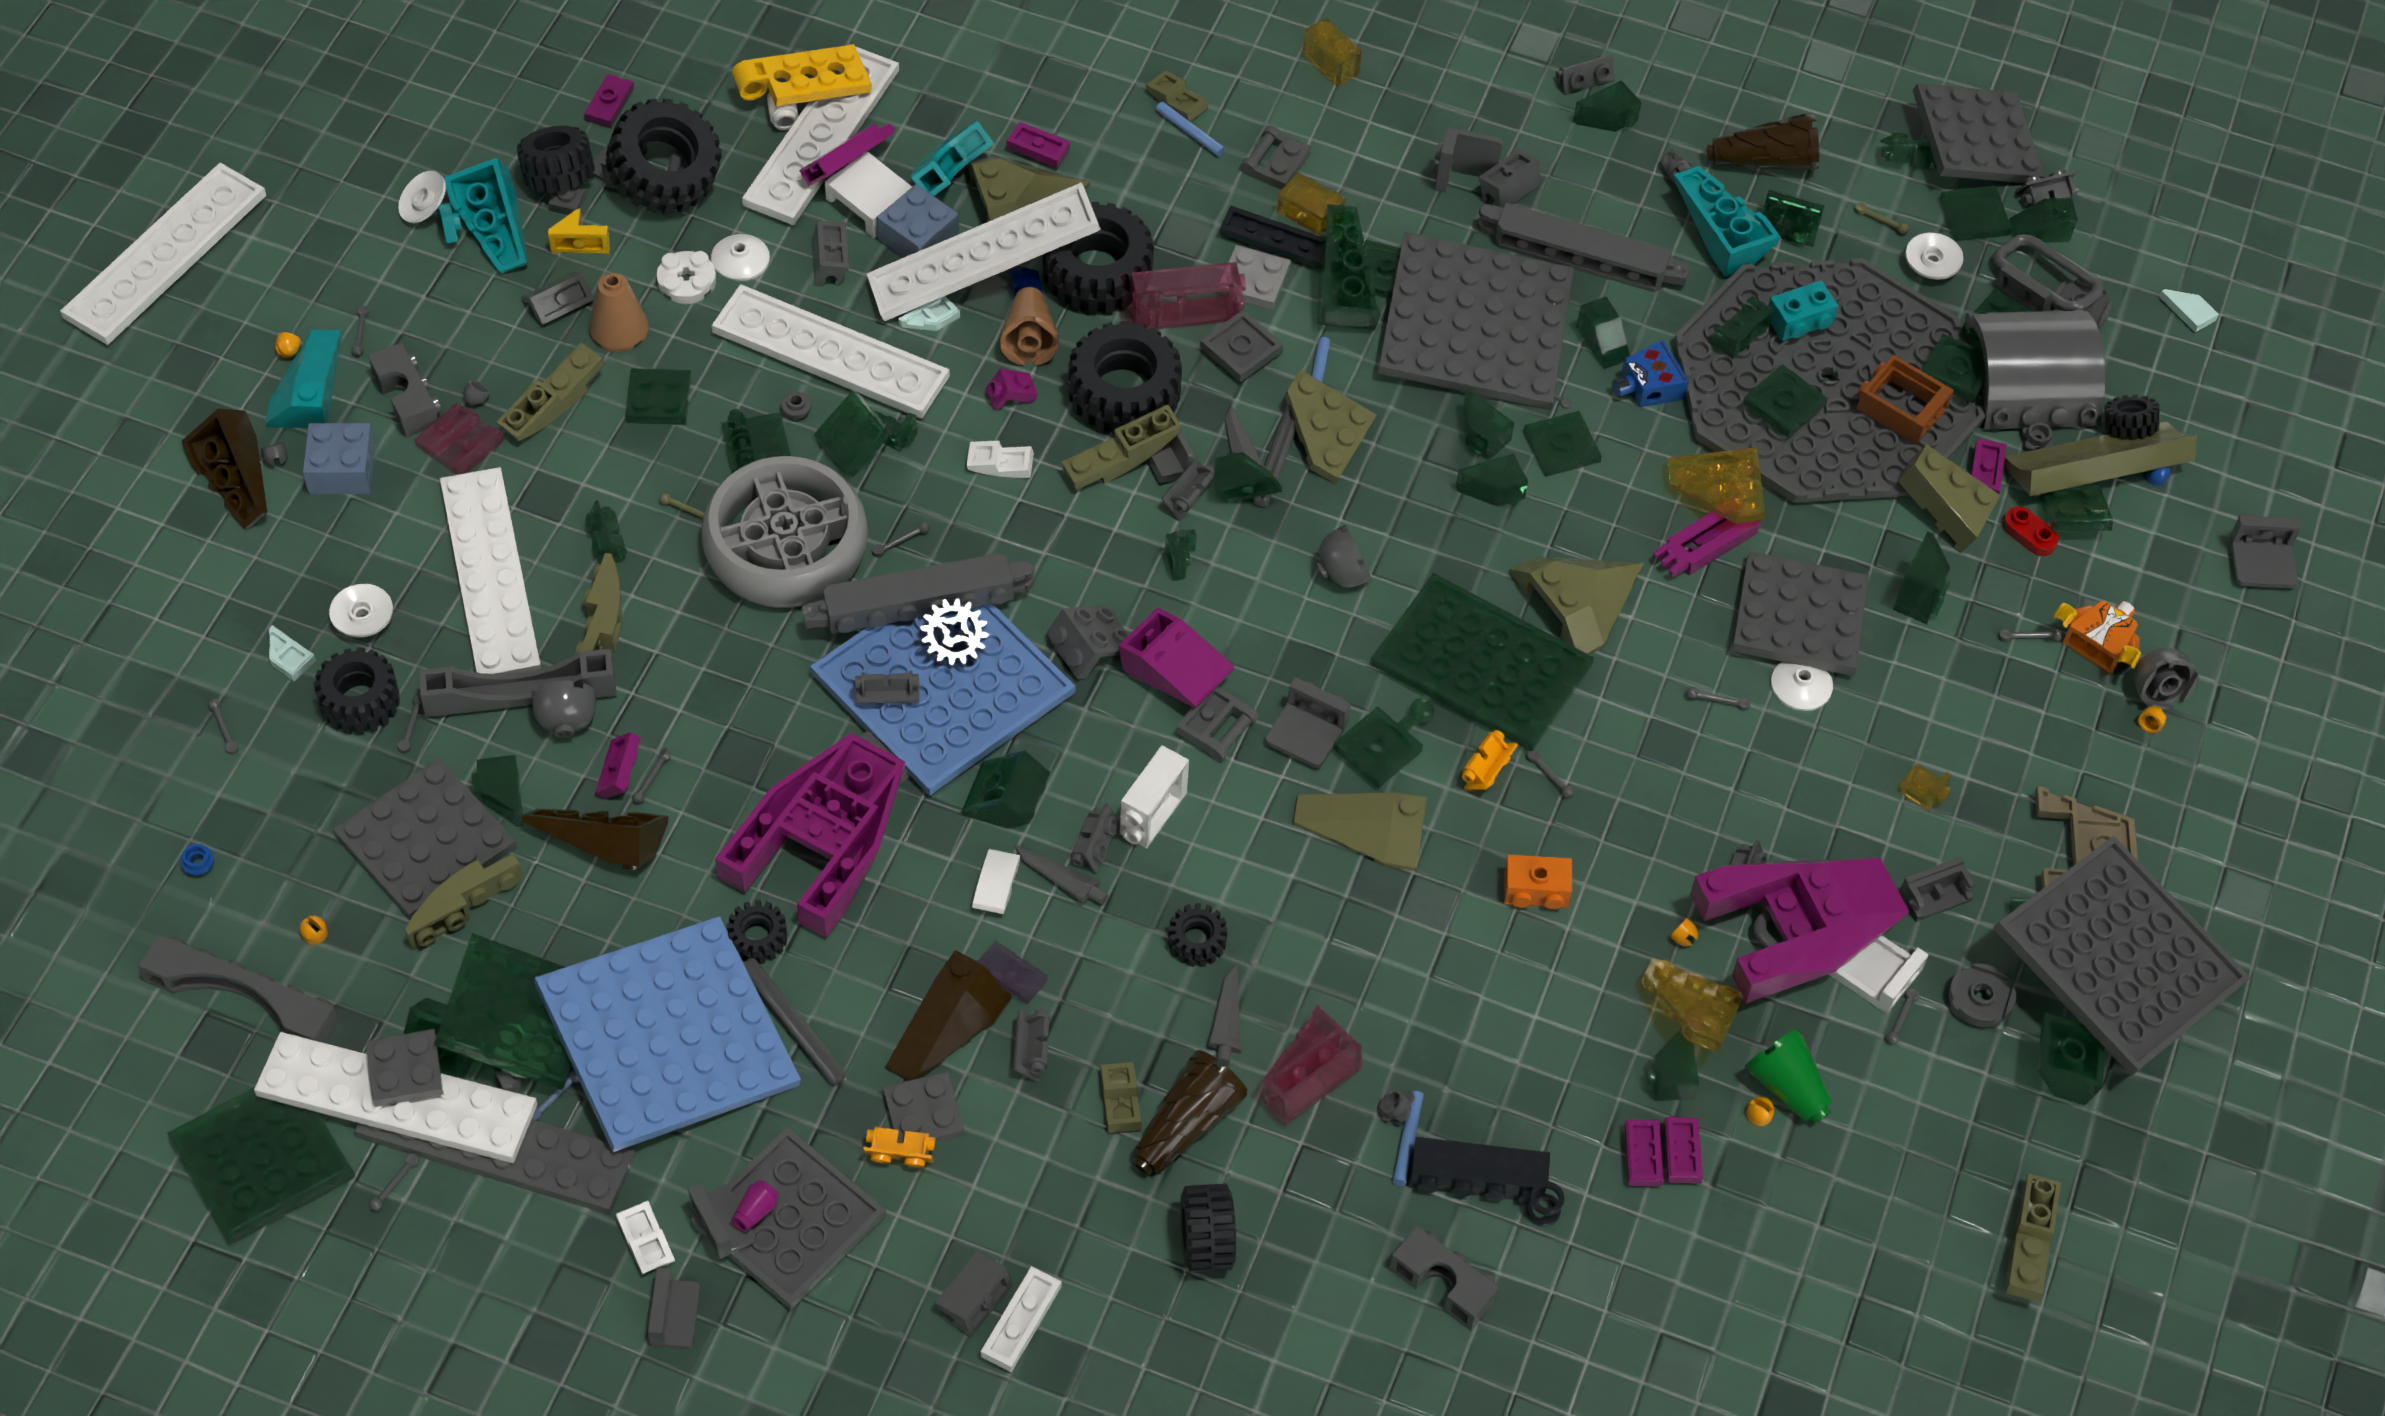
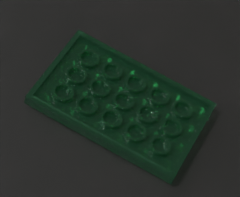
M1433 573L1371 657L1370 665L1490 730H1499L1504 734L1505 738L1533 752L1593 665L1594 657Z

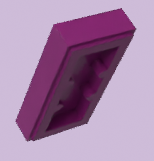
M607 74L584 112L585 120L611 128L634 89L633 81Z
M1665 1117L1664 1136L1668 1183L1701 1184L1703 1172L1699 1118Z
M1626 1119L1624 1128L1628 1186H1662L1663 1168L1659 1120Z

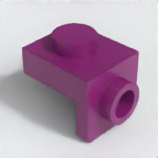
M1000 368L986 387L993 409L998 410L1001 409L1007 400L1033 403L1038 396L1031 375L1027 372Z

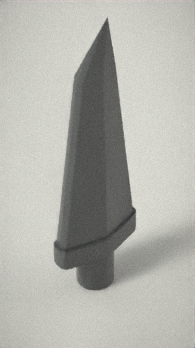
M1231 404L1225 418L1234 464V473L1236 478L1246 477L1249 487L1254 488L1257 487L1259 482L1257 473L1263 471L1264 464L1260 460Z
M1014 845L1023 862L1076 897L1077 900L1083 903L1090 898L1101 905L1106 902L1108 893L1098 888L1100 885L1099 880Z
M1237 965L1223 980L1213 1029L1209 1038V1047L1218 1050L1217 1063L1221 1066L1224 1064L1228 1066L1231 1060V1053H1240L1242 1043H1240Z

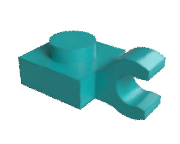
M450 203L440 204L436 210L438 218L442 221L446 242H457L456 231L462 230L460 215L453 206H450Z

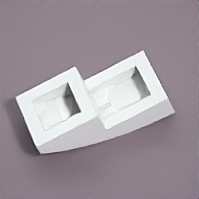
M1000 441L970 442L967 469L992 476L1030 478L1034 453L1031 446L1002 448Z
M992 849L988 850L977 884L972 908L1000 914L1005 913L1011 896L1012 884L1019 867L1020 855Z
M648 1201L616 1214L617 1221L642 1275L675 1262L663 1231L659 1228Z

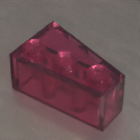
M1319 1005L1313 1010L1312 1017L1304 1028L1301 1027L1297 1032L1296 1039L1287 1051L1284 1050L1263 1079L1265 1104L1286 1124L1362 1069L1361 1045Z

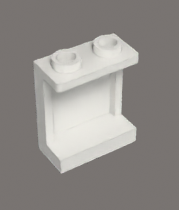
M867 151L849 162L839 172L832 174L825 181L826 200L832 203L838 199L865 221L866 233L873 239L877 237L876 217L912 188L911 185Z
M1881 935L1836 972L1828 975L1888 1014L1921 973L1929 954L1917 948L1911 955Z

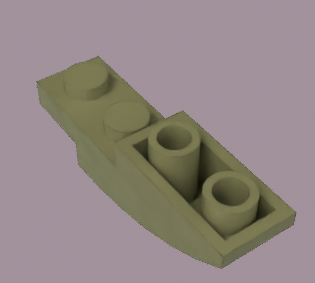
M581 342L543 383L537 379L496 423L518 441L540 431L572 407L588 391L585 385L605 365L603 358Z
M1166 405L1115 429V437L1062 461L1063 469L1076 490L1099 479H1102L1105 484L1135 468L1162 449L1182 430V426L1170 406Z
M605 553L601 564L597 563L595 566L592 588H587L584 594L583 605L587 607L588 612L585 627L586 636L584 641L578 642L575 654L602 649H611V652L615 653L619 641L623 615L622 595L617 568L612 554Z
M514 854L485 869L477 859L437 887L421 904L405 929L412 951L420 946L430 945L437 937L449 931L460 929L466 922L471 920L468 908L483 904L489 897L502 890H509L519 881L523 880L520 864Z
M2030 1173L2026 1177L2006 1273L2008 1275L2006 1293L2036 1302H2040L2043 1296L2050 1243L2055 1231L2061 1182Z

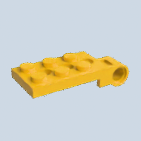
M854 44L744 60L736 64L732 69L733 79L743 99L756 100L766 93L768 87L776 106L869 93L872 87V83ZM831 70L840 71L841 74H835ZM804 74L813 75L814 78H808ZM783 78L786 79L787 82H779L775 79Z

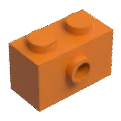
M1507 855L1504 869V904L1520 908L1528 906H1544L1549 909L1569 908L1572 896V858Z

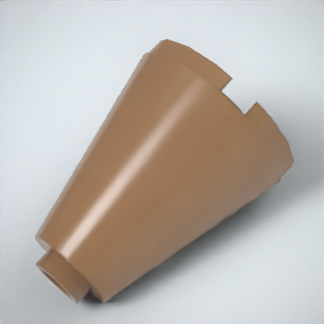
M609 273L601 277L598 282L589 330L592 340L599 343L602 349L616 353L630 351L635 348V344L641 340L643 342L649 332V323L626 277L619 273Z
M1033 287L1023 288L1016 293L1000 335L1003 354L1010 361L1018 365L1025 366V362H1034V366L1041 365L1051 360L1058 350L1059 335L1044 295L1040 290Z

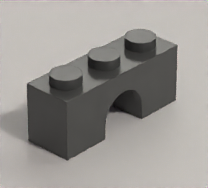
M401 342L368 355L372 374L383 395L395 390L404 391L390 399L394 416L405 437L440 425L437 412L441 411L439 401L435 394L429 395L427 391L430 390L428 381L424 373L418 374L416 369L419 367L413 352L407 353Z
M1417 1226L1391 1257L1389 1269L1415 1289L1430 1277H1441L1447 1280L1453 1290L1447 1295L1444 1311L1469 1330L1476 1326L1496 1302L1499 1287L1494 1279L1485 1272L1479 1273L1469 1265L1463 1255L1456 1251L1451 1252L1430 1231L1425 1232Z

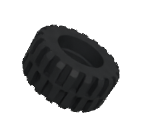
M656 98L648 99L645 105L642 102L632 105L631 110H626L616 123L607 146L606 168L608 172H611L609 178L614 186L619 185L618 192L624 198L630 197L632 199L631 203L635 206L643 205L647 207L646 211L655 213L656 210H662V214H672L674 209H677V212H683L688 210L690 205L696 206L709 192L722 158V150L719 147L720 140L716 133L712 134L714 129L712 124L708 120L704 121L702 119L703 115L696 109L693 112L688 109L687 104L682 102L675 104L672 99L664 98L662 102H658ZM652 141L667 143L681 152L687 161L688 167L679 171L659 169L644 158L639 146Z
M1091 202L1101 230L1043 254V277L1051 293L1055 296L1058 295V300L1065 305L1070 303L1075 310L1081 311L1086 309L1088 313L1097 314V311L1111 313L1114 312L1115 308L1119 307L1121 310L1130 306V301L1136 302L1142 297V293L1147 291L1153 274L1154 241L1151 238L1149 228L1144 225V221L1136 214L1132 216L1130 210L1124 207L1119 209L1113 203L1107 202V205H1100L1099 202ZM1090 250H1104L1117 255L1121 259L1112 264L1098 266L1084 263L1078 260L1076 256Z
M1120 321V324L1113 325L1111 322L1104 324L1102 329L1096 327L1089 331L1088 337L1083 336L1076 343V347L1072 349L1068 368L1069 400L1073 403V409L1076 414L1082 415V420L1088 425L1094 424L1097 430L1104 433L1106 430L1111 431L1112 435H1115V429L1166 405L1170 406L1173 413L1177 409V402L1180 401L1182 363L1180 362L1178 350L1173 347V343L1168 337H1161L1160 331L1153 327L1147 329L1145 324L1138 322L1136 325L1129 324V321ZM1127 369L1139 372L1149 380L1140 386L1121 388L1108 384L1101 377L1114 370Z

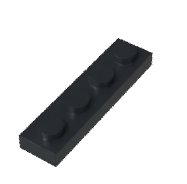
M1230 206L1220 227V234L1324 271L1328 270L1338 248V242L1234 206Z

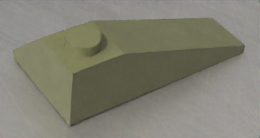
M1396 792L1298 795L1293 825L1323 839H1333L1348 846L1347 850L1356 854L1359 851L1375 858L1374 862L1382 866L1416 871L1427 797Z

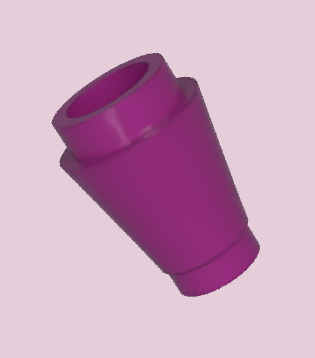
M757 1180L755 1184H750L734 1216L731 1218L732 1224L740 1231L748 1232L751 1227L776 1207V1200L779 1198L777 1191L770 1184L762 1180Z

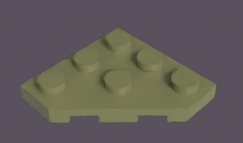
M1300 370L1284 397L1287 406H1290L1295 418L1293 423L1300 443H1303L1308 455L1306 460L1309 468L1336 484L1377 414Z

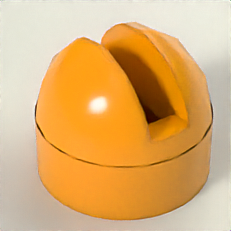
M279 333L275 349L281 357L291 358L298 353L301 339L292 333Z
M2149 706L2140 714L2138 722L2145 731L2157 733L2165 725L2167 716L2159 706Z
M316 915L308 916L300 924L301 937L308 944H319L328 935L325 921ZM311 925H315L320 930L316 932Z
M1686 918L1671 934L1670 938L1680 946L1688 947L1693 944L1687 938L1691 935L1697 940L1699 932L1695 924Z
M1762 1096L1754 1098L1749 1103L1746 1111L1748 1120L1756 1126L1769 1124L1774 1115L1772 1101Z

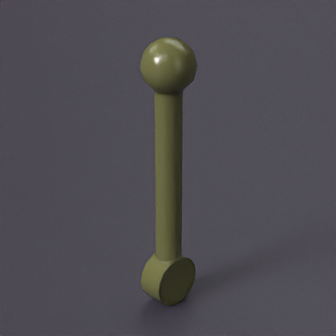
M1857 203L1855 205L1854 211L1856 214H1866L1898 229L1900 234L1908 233L1909 226L1907 224H1899L1867 209L1864 203Z
M668 493L660 495L659 499L662 504H671L703 519V512L672 499Z

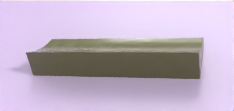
M2162 422L2159 423V430L2157 432H2154L2151 436L2147 434L2145 438L2137 436V439H2131V437L2127 436L2126 439H2122L2121 435L2114 437L2111 433L2005 456L2004 468L2029 496L2195 461L2197 435L2185 434L2174 428L2170 423Z

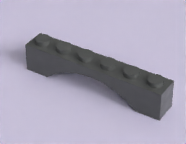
M611 649L578 652L555 665L522 673L487 674L465 671L452 666L419 670L420 695L426 717L532 705L531 692L533 690L536 693L539 692V685L552 681H574V687L582 689L583 683L588 684L595 689L596 698L617 695Z
M158 934L138 964L144 982L172 994L188 990L212 989L244 996L258 1003L273 1015L287 1034L326 1043L339 1023L334 1006L328 1000L322 997L314 999L305 995L302 990L293 985H287L286 987L278 984L264 973L254 974L247 971L238 962H225L218 959L209 950H197L189 947L185 941L177 937H171L170 939Z

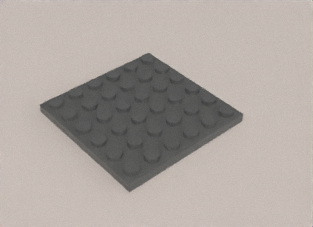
M1404 232L1378 373L1551 410L1555 395L1574 268Z
M2115 836L2111 837L1999 921L1993 928L2131 1076L2251 978Z

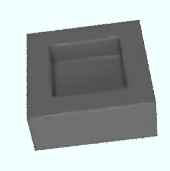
M576 187L567 191L553 193L548 203L549 211L569 215L576 209H581L587 196L586 189Z

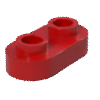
M2016 506L2007 511L2003 527L2009 535L2035 555L2048 556L2055 551L2059 537L2053 528L2025 507Z

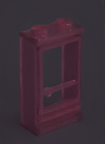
M1237 262L1132 273L1135 292H1132L1133 306H1130L1133 325H1136L1138 322L1145 324L1146 328L1151 329L1152 327L1168 328L1225 322L1238 314L1240 310H1244V297L1241 291L1246 290L1244 273L1239 274ZM1228 291V296L1186 300L1185 296ZM1177 296V302L1164 303V297Z

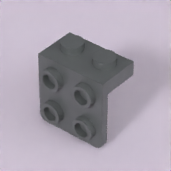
M1447 127L1444 143L1438 142L1435 159L1440 160L1435 161L1432 171V178H1437L1435 190L1446 192L1451 171L1479 177L1494 167L1500 161L1503 141L1497 137Z
M2239 515L2230 534L2237 584L2241 586L2294 588L2298 579L2293 544L2301 530L2300 518Z
M1101 605L1063 608L1045 635L1076 679H1085L1100 657L1120 655L1118 645L1129 633L1115 617V613L1107 606Z
M1295 677L1289 686L1287 704L1267 734L1266 744L1314 768H1320L1348 725L1351 703L1339 695L1330 694L1318 688L1312 682L1303 681Z

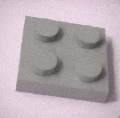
M1236 245L1219 284L1218 295L1273 310L1290 270L1291 260Z

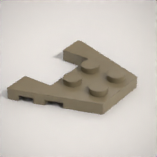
M2037 787L2035 791L2036 816L2070 820L2073 866L2113 836L2138 860L2135 819L2096 805L2094 808L2077 803L2076 798L2065 795L2063 798L2048 793L2050 790L2048 788ZM2043 868L2041 872V888H2045L2067 870Z

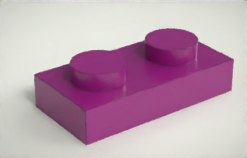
M1019 122L1007 139V148L1058 168L1070 150V141Z
M1977 438L1970 475L1999 494L2007 444Z
M630 732L611 740L595 794L603 799H607L625 792L630 783L629 776L633 763L638 756L637 749L640 737Z

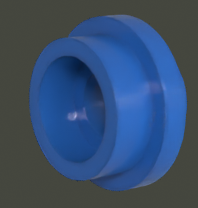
M192 844L183 851L180 863L182 869L187 874L193 876L203 875L213 867L214 856L208 847L202 844ZM202 859L199 863H193L195 860Z

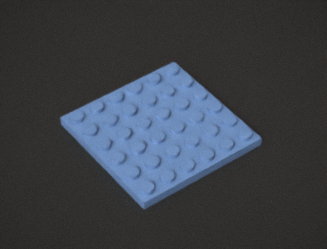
M993 604L970 609L972 613L977 610L981 611L978 621H987L986 628L981 631L988 633V638L985 641H980L985 645L983 652L975 650L977 659L973 662L967 657L964 667H961L958 661H954L952 668H948V660L943 659L940 664H937L936 659L938 656L936 654L929 657L926 655L930 647L929 645L921 646V639L926 637V635L919 633L920 627L927 625L924 623L923 617H918L911 621L887 623L880 627H867L810 666V673L866 731L869 730L892 755L905 761V768L908 770L909 775L929 796L1058 706L1076 691V686ZM949 614V615H945V616H943V617L946 618V619H949V618L956 617L957 615H956V614ZM967 620L968 630L974 633L972 625ZM953 628L949 636L955 638L959 631ZM933 631L935 641L939 646H941L939 636L934 633L935 631ZM960 647L953 649L950 652H961L965 649ZM912 671V674H919L920 702L856 704L855 676H861V672H865V674L890 675Z
M720 916L535 977L534 985L612 1152L800 1086L801 1078L732 940L729 938Z

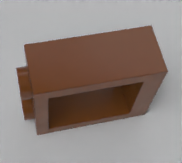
M1893 354L1886 364L1881 362L1878 365L1870 382L1866 380L1861 385L1857 396L1860 397L1857 410L1917 445L1948 409L1954 390ZM1889 381L1928 403L1916 418L1877 396Z

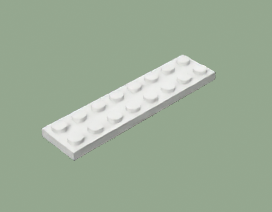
M856 47L872 83L871 92L808 102L742 197L743 206L795 225L826 179L824 178L808 187L799 170L859 131L899 72V63ZM831 70L835 74H841L840 71Z
M219 163L60 310L62 318L106 345L110 344L266 196L265 188L224 164Z
M1081 182L867 273L880 315L884 321H887L1101 229Z
M741 284L712 324V333L921 419L950 377L949 369Z
M501 467L440 478L477 673L511 674L541 669Z
M280 1032L254 1089L258 1097L514 1163L537 1107L536 1098L441 1074L444 1095L375 1107L372 1096L368 1054Z

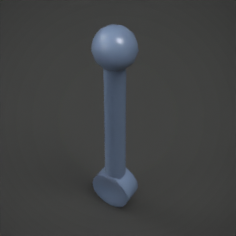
M572 1070L569 1078L535 1109L532 1117L533 1120L540 1121L541 1113L573 1083L579 1082L575 1070Z

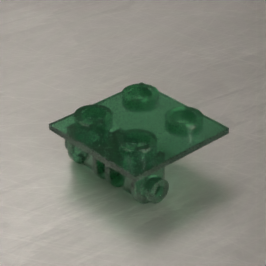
M733 409L729 412L727 422H721L732 472L761 459L791 456L780 412L746 418L741 410Z

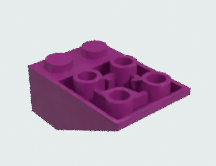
M1159 607L1118 645L1124 672L1194 708L1234 670V665L1187 623Z

